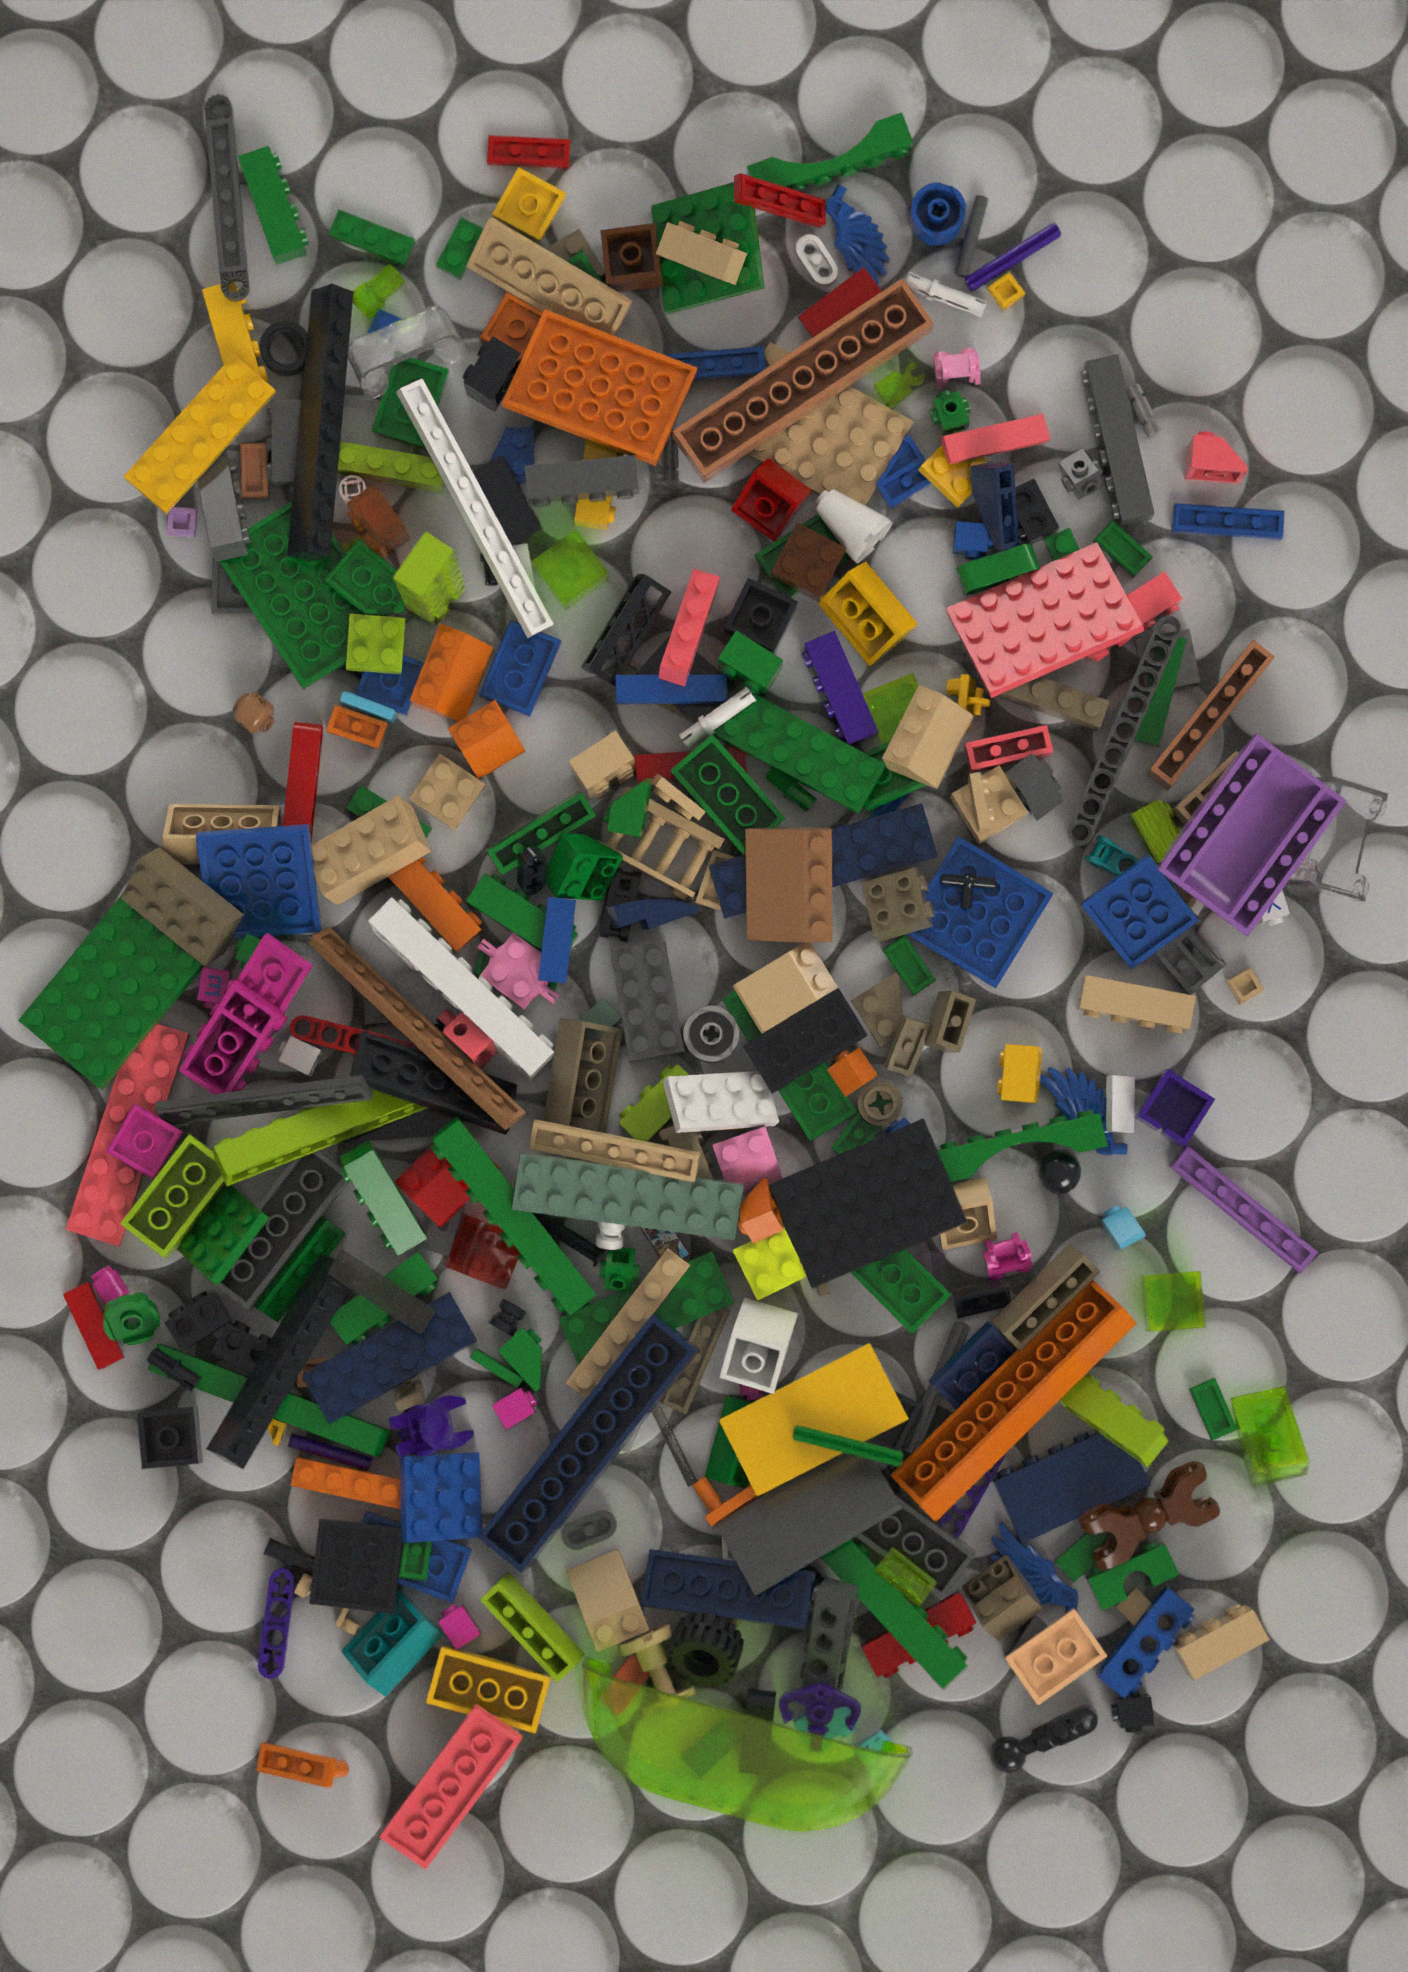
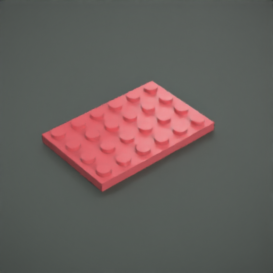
M1097 542L1040 567V570L1027 572L946 608L947 615L991 698L1144 631L1142 622Z

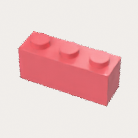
M1047 725L968 742L963 747L969 774L992 770L999 765L1000 767L1018 764L1031 753L1037 759L1050 757L1053 753Z

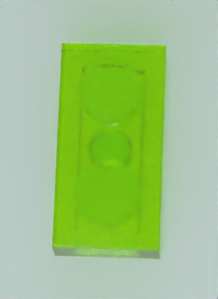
M893 1547L874 1570L917 1606H920L937 1584L934 1579Z

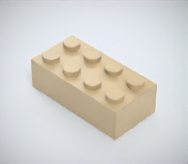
M399 795L311 845L314 875L322 895L336 905L343 903L431 852L413 806Z

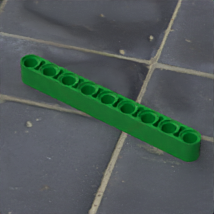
M157 1343L156 1348L176 1361L180 1359L182 1365L202 1376L195 1389L233 1403L248 1379V1376ZM149 1364L147 1370L167 1378V1374ZM291 1392L287 1394L274 1416L277 1420L381 1458L391 1432L386 1428L349 1414L329 1425L317 1402Z

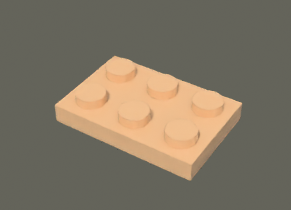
M1073 1608L1004 1658L1036 1704L1040 1705L1102 1661L1107 1655Z

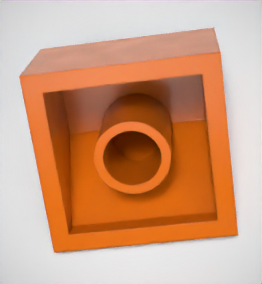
M496 700L448 728L450 735L477 779L483 778L526 752Z

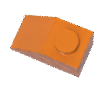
M767 1177L759 1181L740 1205V1219L737 1222L739 1229L743 1235L748 1234L753 1243L783 1231L781 1213L770 1189V1182Z

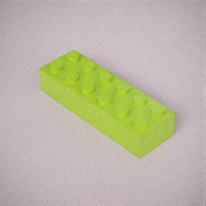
M425 531L393 576L406 608L433 627L437 622L442 623L450 611L447 607L453 599L457 601L466 588L463 586L465 580L455 551L427 531Z

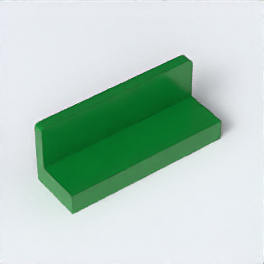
M727 1396L720 1419L751 1404V1402ZM719 1422L705 1477L726 1485L746 1489L749 1480Z

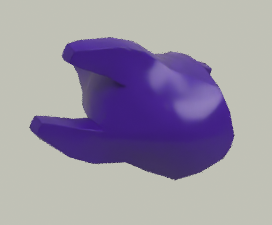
M452 1395L442 1396L428 1404L412 1406L401 1414L390 1417L389 1425L391 1430L399 1428V1437L403 1441L395 1445L398 1457L408 1454L426 1456L438 1450H452L468 1442L474 1436V1431L454 1432L450 1415L451 1410L465 1405L466 1399Z

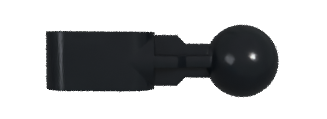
M1081 1705L1032 1729L1031 1735L1021 1740L1012 1736L1001 1737L995 1741L991 1748V1761L1002 1772H1016L1024 1765L1027 1755L1036 1751L1044 1753L1094 1731L1099 1719L1098 1713L1090 1705ZM1081 1713L1093 1717L1090 1719L1089 1726H1086L1084 1722L1076 1725L1075 1729L1077 1732L1075 1733L1073 1732L1071 1722L1068 1720V1718H1072V1723L1079 1721ZM1054 1725H1064L1067 1728L1068 1734L1064 1738L1055 1737L1052 1733Z

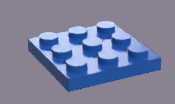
M1149 853L1081 902V906L1131 969L1199 921L1198 916L1170 880L1157 870L1159 866Z
M480 1453L400 1456L402 1542L478 1538L482 1532Z

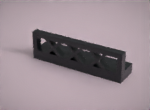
M636 574L581 668L589 674H596L609 684L616 686V675H623L669 598L671 591L646 574ZM650 586H652L662 594L656 604L647 605L645 594ZM644 611V625L633 629L631 620L633 614ZM629 634L632 645L628 651L619 653L617 641L620 636ZM615 658L617 670L613 677L603 672L601 668L606 660Z

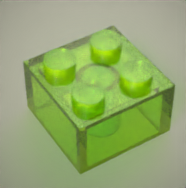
M576 529L531 561L535 572L565 611L610 579L608 571Z
M1201 1271L1141 1275L1145 1332L1206 1327Z

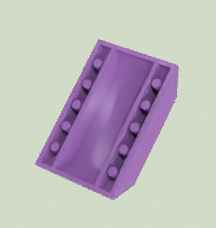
M1255 734L1232 759L1173 840L1157 870L1248 937L1347 800L1259 734Z

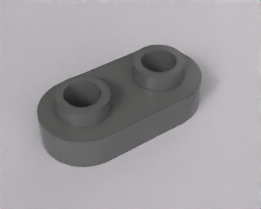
M598 1511L574 1520L563 1529V1542L568 1548L579 1550L608 1539L616 1531V1519L608 1511ZM601 1519L608 1522V1528L605 1530H601L597 1526L598 1521ZM573 1530L581 1531V1539L574 1540L571 1537V1532Z

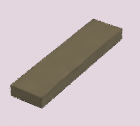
M722 1308L696 1319L688 1340L696 1345L700 1351L664 1395L661 1404L687 1414L729 1316V1310Z

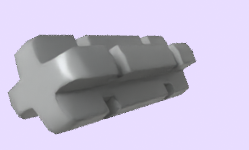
M1134 384L1126 389L1129 401L1132 400L1131 405L1140 423L1144 424L1143 429L1146 436L1150 437L1159 433L1161 428L1158 421L1153 419L1155 415L1146 397L1142 396L1143 391L1140 385Z

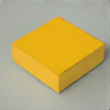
M1010 272L987 287L988 293L1002 311L1025 296L1024 290Z

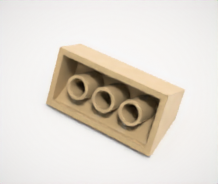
M169 804L163 833L164 851L182 865H200L196 841L197 832L280 826V805Z

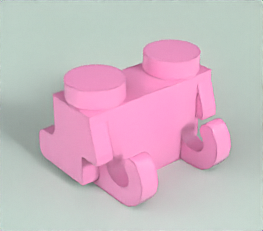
M966 348L960 354L949 355L947 352H938L933 355L937 390L947 386L948 379L968 376L969 383L980 384L979 357L975 349Z

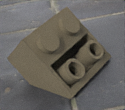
M1007 1554L962 1586L981 1626L997 1641L1002 1640L1044 1609L1031 1585Z

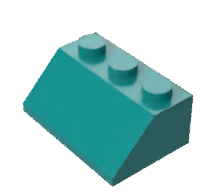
M398 1589L394 1614L377 1612L341 1652L362 1679L386 1697L444 1634L413 1601Z

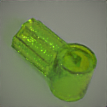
M389 264L368 283L363 282L353 290V304L367 319H370L376 315L378 309L384 307L385 301L406 282L401 274Z

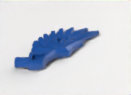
M837 185L825 208V212L830 216L836 228L834 246L842 254L848 271L853 269L855 274L864 267L879 286L876 270L881 275L886 276L887 271L882 261L887 263L890 259L882 251L887 249V245L879 240L884 235L876 231L878 225L871 223V216H865L864 212L854 211L853 207L842 201L847 189Z
M1049 1067L1047 1071L1053 1080L1041 1075L1040 1083L1058 1101L1054 1105L1066 1116L1067 1121L1077 1119L1076 1113L1093 1109L1094 1114L1100 1113L1108 1145L1107 1147L1096 1149V1152L1101 1155H1127V1144L1114 1143L1113 1132H1106V1097L1103 1099V1089L1099 1088L1096 1093L1094 1080H1089L1088 1084L1084 1072L1079 1073L1078 1079L1069 1067L1065 1069L1068 1077L1067 1080L1059 1071Z
M1000 1522L998 1525L1004 1542L995 1535L991 1539L1001 1555L1005 1556L1007 1554L1035 1591L1041 1605L1049 1602L1050 1605L1066 1606V1613L1073 1608L1077 1612V1590L1064 1584L1058 1578L1053 1561L1042 1557L1030 1544L1025 1548L1004 1523ZM996 1554L991 1555V1559L995 1562L1002 1558V1556Z

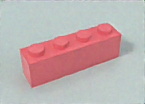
M693 569L660 665V679L685 687L718 591L719 576Z
M1165 571L1127 595L1143 624V632L1156 625V618L1161 615L1170 616L1180 609L1178 604L1183 599ZM1133 637L1127 638L1116 644L1120 648L1128 642H1130L1133 639ZM1114 645L1088 655L1084 659L1087 663L1092 659L1098 662L1110 654L1108 649Z

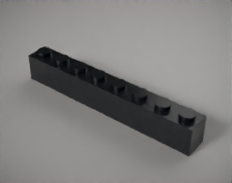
M323 1254L320 1255L206 1450L231 1465L241 1469L245 1468L357 1277L358 1273L338 1259Z

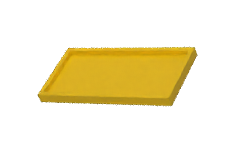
M868 1343L776 1390L774 1394L771 1393L720 1419L719 1422L756 1496H760L843 1453L794 1440L792 1435L796 1425L866 1442L909 1420L874 1349Z

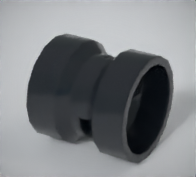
M503 1298L499 1304L501 1313L498 1312L493 1315L489 1323L508 1335L513 1336L517 1330L516 1320H523L527 1312Z

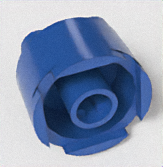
M938 182L925 185L916 193L911 204L909 222L913 233L928 246L943 245L951 242L959 235L963 228L966 215L965 200L962 194L953 186ZM933 211H936L938 214L943 213L942 217L933 216Z

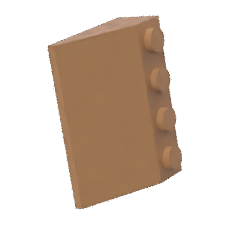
M829 827L746 828L747 940L802 943L833 942L832 830Z

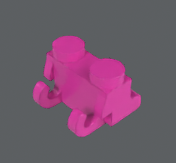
M1017 1232L1011 1234L1012 1239L994 1244L991 1243L990 1239L984 1241L986 1251H982L988 1277L991 1280H999L1007 1272L1016 1270L1019 1273H1024L1032 1268V1256L1026 1240L1020 1241Z

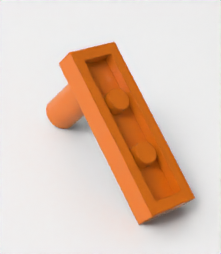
M706 1477L692 1485L709 1511L705 1518L713 1528L716 1527V1523L760 1497L756 1496L750 1485L723 1503Z
M261 1743L257 1771L317 1786L332 1787L333 1779L345 1777L349 1772V1766L346 1761L337 1760V1758L272 1743Z

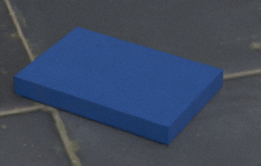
M510 620L479 697L490 702L496 700L500 706L531 717L562 640L542 632L527 638L520 623Z

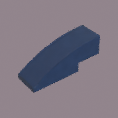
M667 899L638 900L606 907L613 928H620L639 921L642 930L651 929L700 912L699 906Z

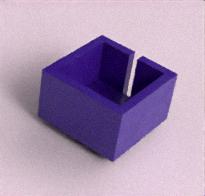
M1166 1069L1134 1118L1155 1131L1162 1128L1161 1135L1182 1148L1191 1139L1215 1101V1098L1171 1070Z

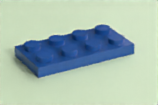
M366 1511L362 1523L401 1527L400 1522L370 1511ZM450 1540L432 1541L427 1581L398 1578V1583L453 1603L472 1548Z

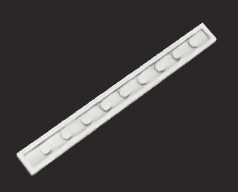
M420 379L400 388L396 392L527 638L551 627L554 624L424 380Z

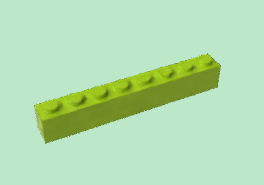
M371 1089L373 1091L371 1100L319 1106L312 1109L303 1108L295 1115L286 1119L280 1117L260 1129L257 1127L251 1128L244 1132L242 1136L234 1139L225 1138L214 1146V1159L226 1185L229 1186L427 1108Z

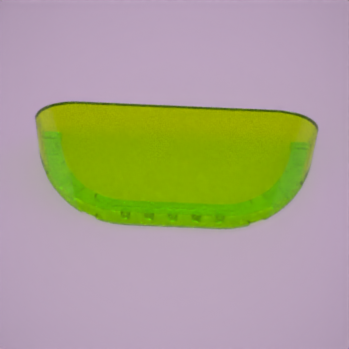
M585 1656L582 1660L581 1701L589 1731L603 1756L616 1770L637 1786L651 1793L787 1831L806 1832L830 1829L860 1817L880 1802L893 1788L913 1754L912 1747L884 1740L881 1751L871 1750L630 1683L610 1676L612 1663Z

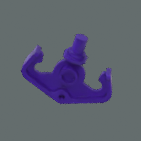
M823 1682L785 1692L779 1700V1709L784 1724L793 1718L794 1712L789 1708L791 1702L795 1701L805 1706L806 1717L811 1723L808 1725V1731L812 1735L811 1748L818 1750L823 1747V1736L829 1732V1727L826 1724L832 1720L835 1709L848 1707L851 1710V1714L845 1718V1725L851 1731L859 1719L862 1709L857 1699Z

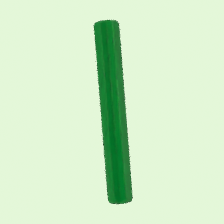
M800 1425L795 1426L792 1438L796 1441L897 1467L901 1466L904 1456L901 1451Z

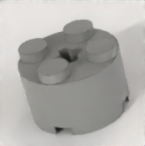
M704 1006L693 1012L687 1019L683 1030L684 1043L688 1052L695 1059L704 1063H719L728 1059L737 1048L739 1027L735 1018L726 1009L718 1006ZM710 1028H715V1033L719 1034V1038H714L713 1042H709L707 1036H703V1033L709 1032Z

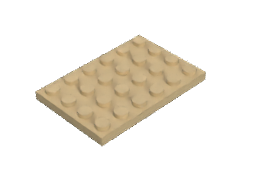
M769 342L765 349L766 368L789 354V352ZM849 386L748 453L747 456L761 464L767 458L771 459L817 495H820L825 490L830 492L834 489L867 506L876 490L877 481L887 470L889 462L900 448L914 421Z

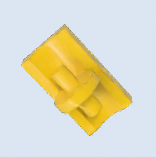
M961 674V678L947 680V695L959 696L958 705L973 716H981L982 707L990 706V700L983 698L984 689L976 688L977 680L970 678L969 674ZM971 721V723H970L968 729H971V727H972V721Z

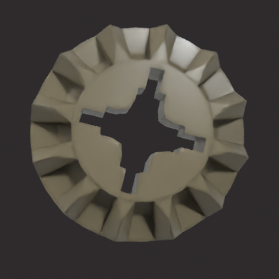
M875 1081L863 1088L858 1097L859 1112L863 1119L872 1125H888L895 1121L902 1111L903 1101L899 1090L894 1085L885 1081ZM878 1091L882 1100H892L891 1103L884 1106L883 1116H881V1112H879L877 1107H868V1105L876 1101V1092Z

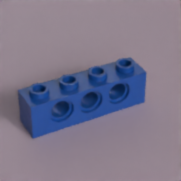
M1165 1585L1136 1624L1131 1627L1096 1672L1097 1677L1124 1699L1128 1694L1134 1695L1142 1684L1140 1681L1141 1677L1145 1672L1151 1673L1159 1663L1157 1657L1163 1650L1168 1651L1177 1640L1175 1634L1181 1627L1185 1629L1194 1619L1192 1613L1195 1609ZM1163 1614L1172 1616V1623L1167 1628H1160L1157 1623L1159 1617ZM1144 1637H1153L1155 1640L1154 1647L1149 1650L1140 1648V1642ZM1127 1659H1135L1137 1661V1667L1132 1672H1125L1122 1669V1665Z

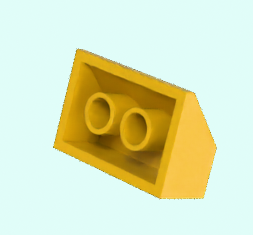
M866 561L848 571L821 599L820 603H817L869 666L873 665L899 644L919 625Z

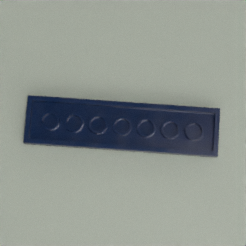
M917 804L832 829V888L938 857L923 804ZM746 855L709 865L724 919L746 913Z

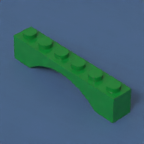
M901 112L876 121L870 132L859 144L838 157L818 163H795L770 157L747 165V175L804 192L806 190L805 187L814 184L816 186L826 185L832 181L831 178L840 175L843 178L852 176L857 173V169L866 166L869 169L878 167L883 164V160L892 157L894 160L904 158L912 151L913 141Z
M1092 1109L1076 1113L1077 1119L1067 1121L1066 1116L1049 1119L1050 1125L1039 1127L1038 1122L1023 1125V1131L1012 1133L1010 1128L994 1132L995 1138L985 1140L984 1135L967 1138L968 1144L957 1146L956 1141L941 1144V1150L938 1152L952 1183L971 1178L978 1168L990 1157L1006 1148L1022 1143H1055L1071 1148L1079 1153L1107 1147L1108 1145L1100 1113L1094 1114Z

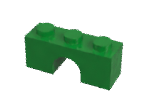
M1156 1540L1141 1546V1552L1131 1556L1128 1561L1106 1570L1098 1567L1090 1570L1091 1575L1087 1576L1086 1580L1102 1611L1128 1599L1123 1583L1125 1577L1133 1571L1144 1572L1153 1587L1179 1576L1165 1543L1161 1542L1158 1544Z

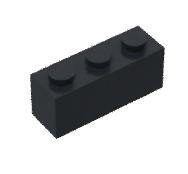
M500 456L473 471L477 482L512 545H517L544 530L504 456Z

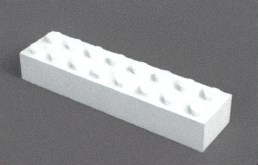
M391 897L369 919L370 930L413 971H420L422 973L421 976L435 990H440L445 1000L458 1010V1014L464 1013L491 1038L497 1051L531 1082L553 1059L554 1051L552 1047L554 1045L543 1034L538 1037L532 1031L533 1025L523 1015L517 1017L512 1012L513 1006L502 995L497 998L492 993L493 987L482 976L477 979L472 974L473 968L462 957L457 960L452 955V948L441 937L436 940L432 936V929L421 918L416 921L412 917V910L401 899L396 902Z

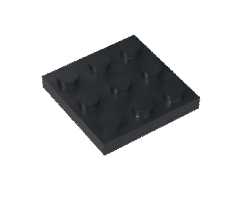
M320 1518L309 1604L394 1614L403 1545L401 1527Z

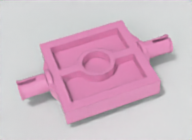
M514 932L498 948H495L485 939L477 947V949H480L490 957L488 966L480 976L522 1010H525L531 1001L539 995L552 1004L559 998L560 995L547 986L548 982L538 981L541 952Z

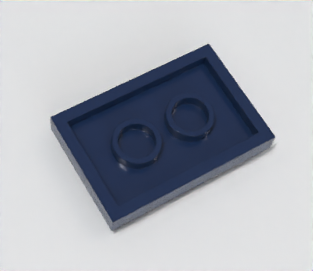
M987 1321L928 1381L957 1410L1016 1350Z

